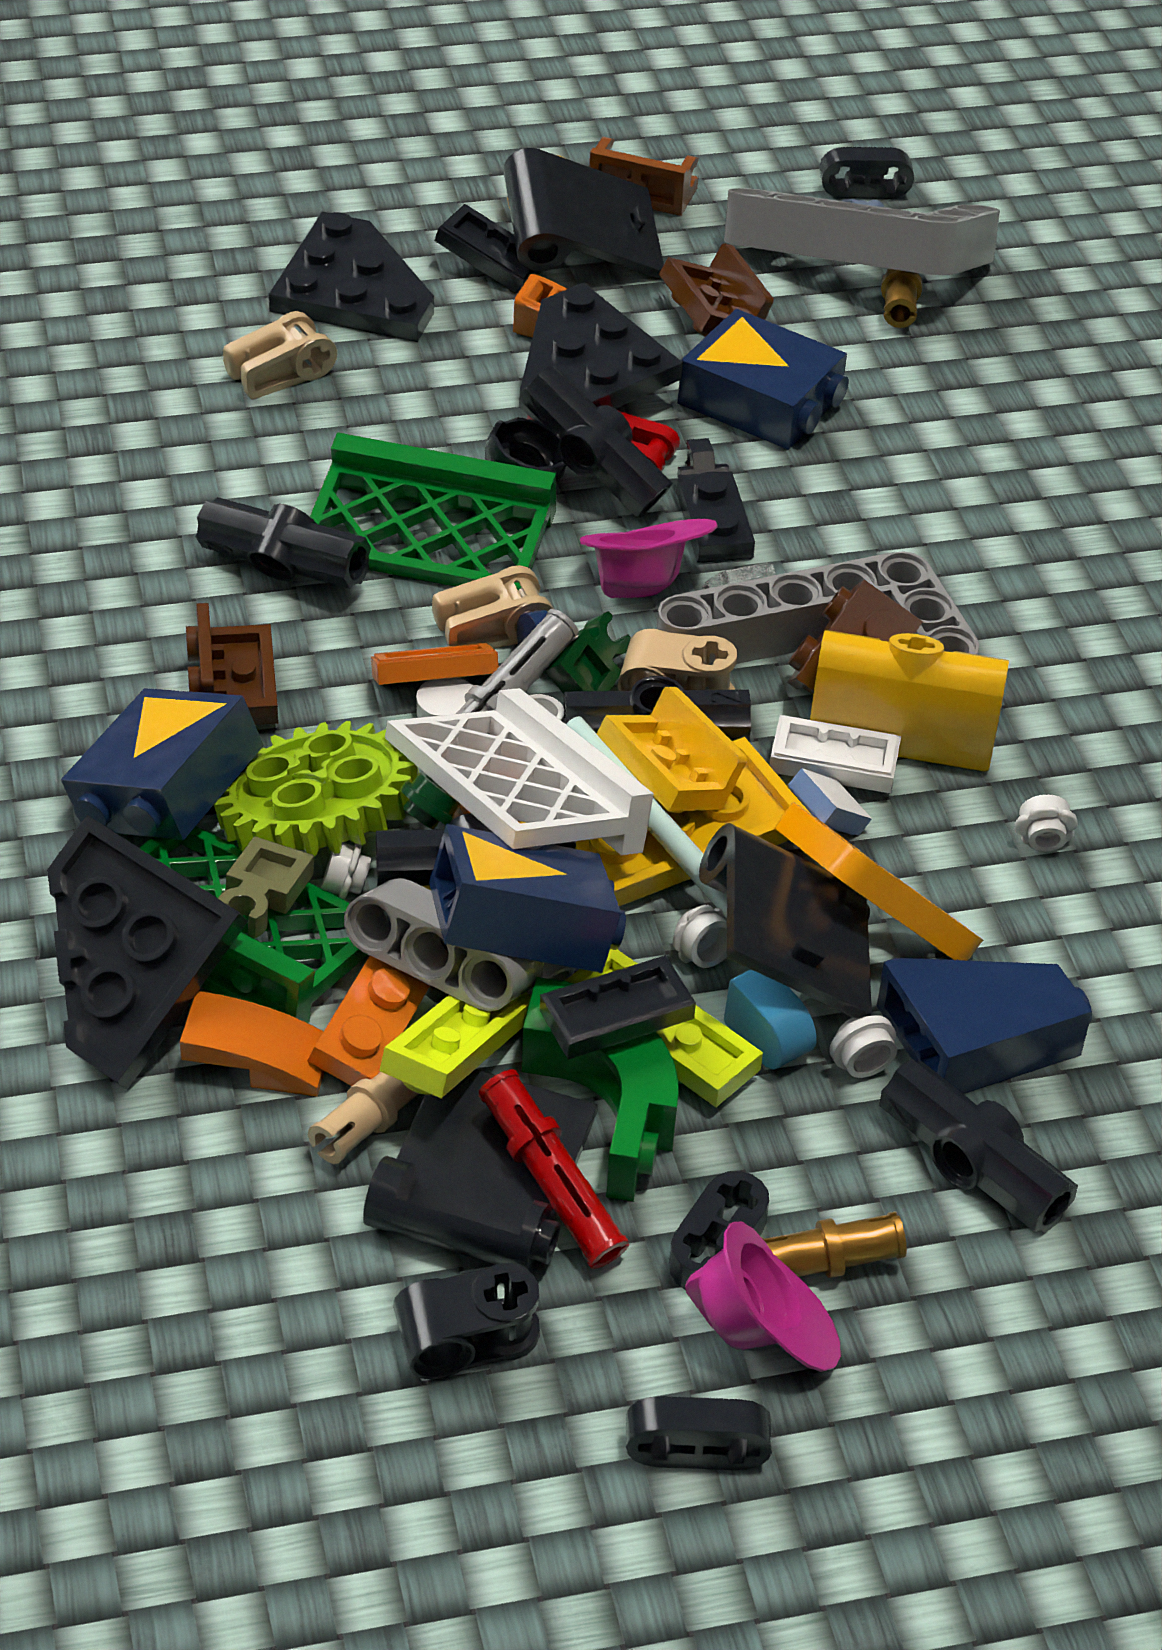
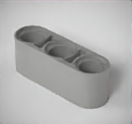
M402 878L390 880L357 897L349 903L345 911V930L354 946L364 953L481 1010L494 1011L501 1009L532 989L536 977L542 978L544 962L447 945V951L440 941V937L442 939L443 937L431 890L410 880ZM383 909H384V910L386 911V913L388 914V916H389V918H390V922H389L388 919L386 918ZM496 964L503 969L507 980L501 976Z

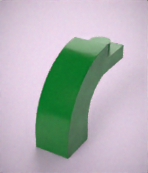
M536 977L523 1027L522 1072L579 1083L593 1090L606 1101L616 1118L609 1152L606 1197L634 1202L639 1174L653 1175L657 1149L673 1152L679 1091L678 1077L671 1054L662 1038L655 1031L568 1060L539 1011L540 994L574 983Z

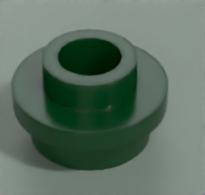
M420 772L413 783L405 781L400 788L401 792L409 798L403 806L404 810L428 828L433 830L440 822L445 825L449 824L457 817L454 813L461 804L426 773Z

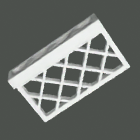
M520 688L499 690L496 710L387 721L385 739L512 849L601 838L620 855L643 852L654 793Z

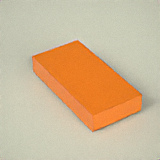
M487 643L374 653V656H371L372 677L379 685L493 674L499 667L498 652Z

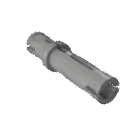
M550 609L546 613L547 616L511 652L509 657L482 686H472L464 696L466 703L456 714L496 710L499 690L520 688L526 692L562 651L579 636V630L575 623L563 612Z

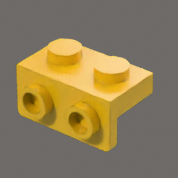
M665 687L651 715H606L597 732V735L627 769L647 789L654 793L653 798L661 807L673 813L723 809L747 763V756L678 687Z

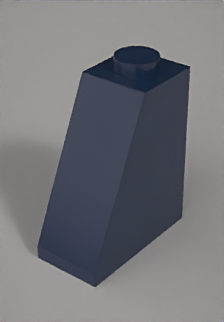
M894 958L884 961L876 1005L883 1017L887 1018L892 1024L897 1038L911 1059L917 1063L920 1061L924 1062L963 1094L1081 1056L1088 1027L1092 1020L1091 1005L1084 991L1079 987H1074L1058 964Z

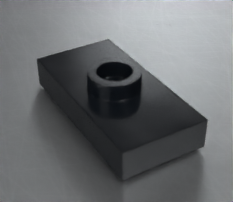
M467 204L462 205L438 228L434 240L436 243L517 294L530 274L539 276L543 272L525 268L517 257L514 234Z
M664 955L540 994L539 1011L569 1060L695 1018L696 1002L667 956Z

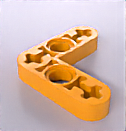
M795 802L791 803L774 828L831 874L953 960L969 961L982 943L983 939L874 862Z

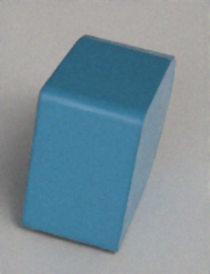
M749 970L730 980L724 1022L732 1031L763 1052L762 1064L765 1067L773 1070L814 1049L816 1045L814 1022L808 1009L789 987L753 970Z

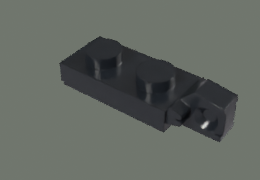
M709 438L688 439L686 442L688 447L687 461H685V467H678L676 489L684 520L710 519L716 521L718 525L713 532L691 540L697 562L753 558L755 540L733 472L729 471L727 463L715 464L714 450Z

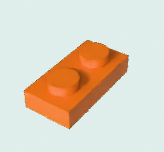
M369 956L314 1046L307 1061L350 1086H353L361 1079L371 1080L380 1073L379 1069L385 1046L405 1031L430 986L373 956Z

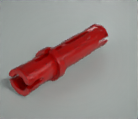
M509 1069L495 1075L480 1088L478 1093L482 1102L486 1103L510 1140L506 1147L515 1162L525 1163L550 1201L552 1208L559 1215L586 1256L587 1263L591 1269H598L611 1263L627 1250L630 1245L629 1240L625 1235H622L595 1194L592 1186L583 1176L560 1141L561 1128L553 1117H544L522 1084L520 1076L515 1069Z

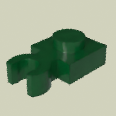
M609 611L589 620L584 628L579 630V636L576 640L572 641L544 671L563 694L564 692L610 691L620 677L621 670L612 659L627 652L631 637L627 634L614 641L611 640L607 632V626L611 622L613 615Z

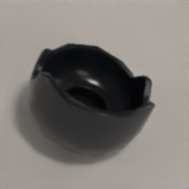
M520 417L507 421L498 420L488 436L485 447V460L556 473V484L563 477L567 467L559 452V439L540 421Z

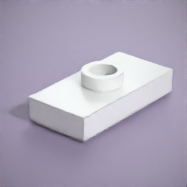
M780 715L769 766L777 774L795 776L803 768L836 779L841 785L891 793L901 736Z

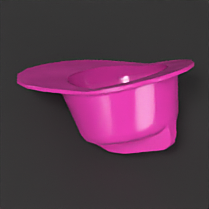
M710 519L680 520L629 532L585 535L580 538V544L595 548L600 584L604 595L610 598L648 597L666 589L677 577L686 541L709 534L718 525L716 521Z
M742 1221L730 1223L724 1232L723 1250L708 1260L703 1267L691 1274L686 1281V1293L705 1320L728 1345L735 1349L745 1350L778 1343L787 1353L808 1368L820 1372L835 1368L841 1357L840 1339L833 1320L822 1302L793 1271L773 1254L766 1242L752 1227Z

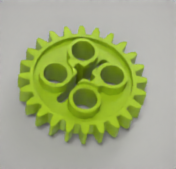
M345 721L337 730H329L326 722L319 724L315 732L308 734L301 727H297L293 732V738L285 740L277 735L271 736L272 746L262 748L217 800L214 807L220 829H224L226 840L228 842L237 840L239 850L241 851L245 850L255 836L296 850H305L306 853L312 854L314 857L318 853L319 848L327 846L334 854H338L341 852L342 842L351 840L356 844L364 845L366 844L364 833L388 830L386 819L403 820L405 818L403 806L409 798L401 792L400 788L405 781L413 783L419 775L418 767L385 739L386 729L375 733L373 723H368L354 731L351 721Z

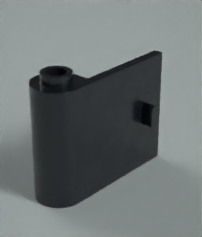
M537 148L521 149L507 158L503 167L517 257L525 268L533 271L554 269L561 265L574 249L661 279L659 273L664 266L648 188Z
M731 823L723 825L714 834L706 847L700 863L699 879L701 883L727 894L726 958L853 1018L860 1019L871 1016L868 932L870 907L867 904V899L828 870Z
M475 1069L443 1098L434 1095H424L397 1158L384 1156L374 1171L365 1199L363 1222L365 1225L492 1264L512 1263L523 1266L532 1273L538 1262L546 1265L550 1263L560 1234V1222L555 1221L557 1213L552 1208L550 1201L525 1163L515 1162L506 1147L510 1140L486 1103H483L479 1097L478 1092L489 1079L494 1077L495 1074ZM522 1083L544 1117L550 1116L555 1119L562 1130L559 1139L577 1165L598 1112V1104Z

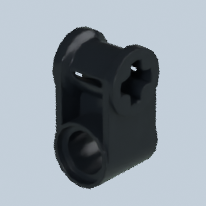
M496 1264L486 1269L443 1279H424L402 1289L394 1298L393 1309L409 1368L413 1375L421 1379L446 1378L462 1370L504 1360L519 1359L528 1355L536 1347L540 1337L539 1317L535 1312L539 1304V1284L530 1271L516 1264ZM500 1283L504 1284V1298L498 1299L497 1286ZM510 1326H515L516 1338L514 1340H509Z

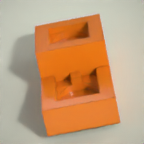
M198 991L194 996L180 1039L181 1060L249 1069L250 1087L318 1097L325 1071L307 1060L324 1031L293 1016L266 1006L225 995Z

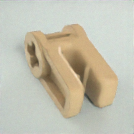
M298 311L283 315L278 320L228 343L223 349V361L226 372L233 380L241 379L244 391L251 399H256L308 380L319 379L332 369L337 359L336 345L325 334L316 333L314 322L306 314ZM295 326H297L302 332L299 333Z
M521 565L510 566L498 573L438 592L432 598L434 620L438 628L445 632L447 646L487 643L495 649L518 644L517 622L520 615L539 610L549 611L554 608L550 601L539 595L540 584L535 573L530 568ZM515 582H518L521 586L519 591L514 584Z

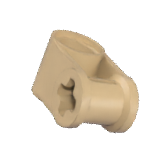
M659 629L641 630L636 632L630 639L618 681L619 691H631L637 681L650 676L671 678L683 686L684 690H705V687H709V690H735V687L730 682V672L737 664V649L730 641L718 636H695L671 633ZM711 653L715 654V661L713 665H710Z

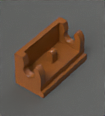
M602 137L596 148H592L590 151L589 167L648 188L653 210L682 216L698 188V176L692 175L694 168L697 166L698 157L687 155L681 165L610 150L614 144V139Z

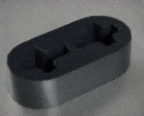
M838 147L828 151L822 157L819 165L824 190L829 195L837 198H899L906 194L914 183V172L910 157L903 150L893 147ZM840 167H849V171L845 173V178H836ZM889 168H898L892 179L884 178V175L888 174Z
M727 1171L717 1175L709 1182L677 1228L671 1241L669 1269L675 1283L684 1290H686V1281L690 1275L703 1267L712 1258L707 1256L701 1263L692 1261L690 1256L699 1257L702 1255L710 1242L716 1245L715 1255L723 1250L724 1232L730 1223L742 1221L761 1236L767 1222L770 1199L768 1189L760 1179L753 1174L742 1171ZM737 1202L748 1205V1208L739 1207L730 1221L723 1219L724 1207L732 1208Z
M670 1396L648 1397L631 1405L626 1413V1450L634 1461L645 1466L747 1470L762 1465L769 1460L772 1454L770 1412L763 1405L749 1400Z

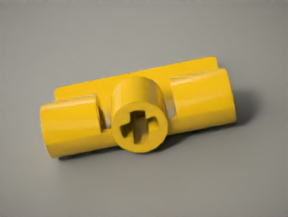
M825 630L820 649L810 720L901 736L898 757L988 771L999 722L1009 660L958 651H944V645L941 642L920 634H896L891 636L889 642L881 641L879 638Z

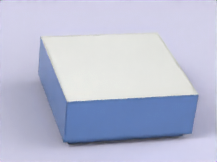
M801 768L788 784L791 788L790 790L806 809L832 829L851 835H860L872 820L868 813L836 779Z

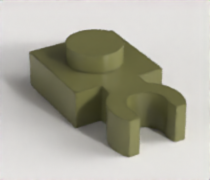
M254 836L226 874V891L218 899L242 915L248 916V936L257 938L267 928L268 908L286 914L312 878L314 855Z

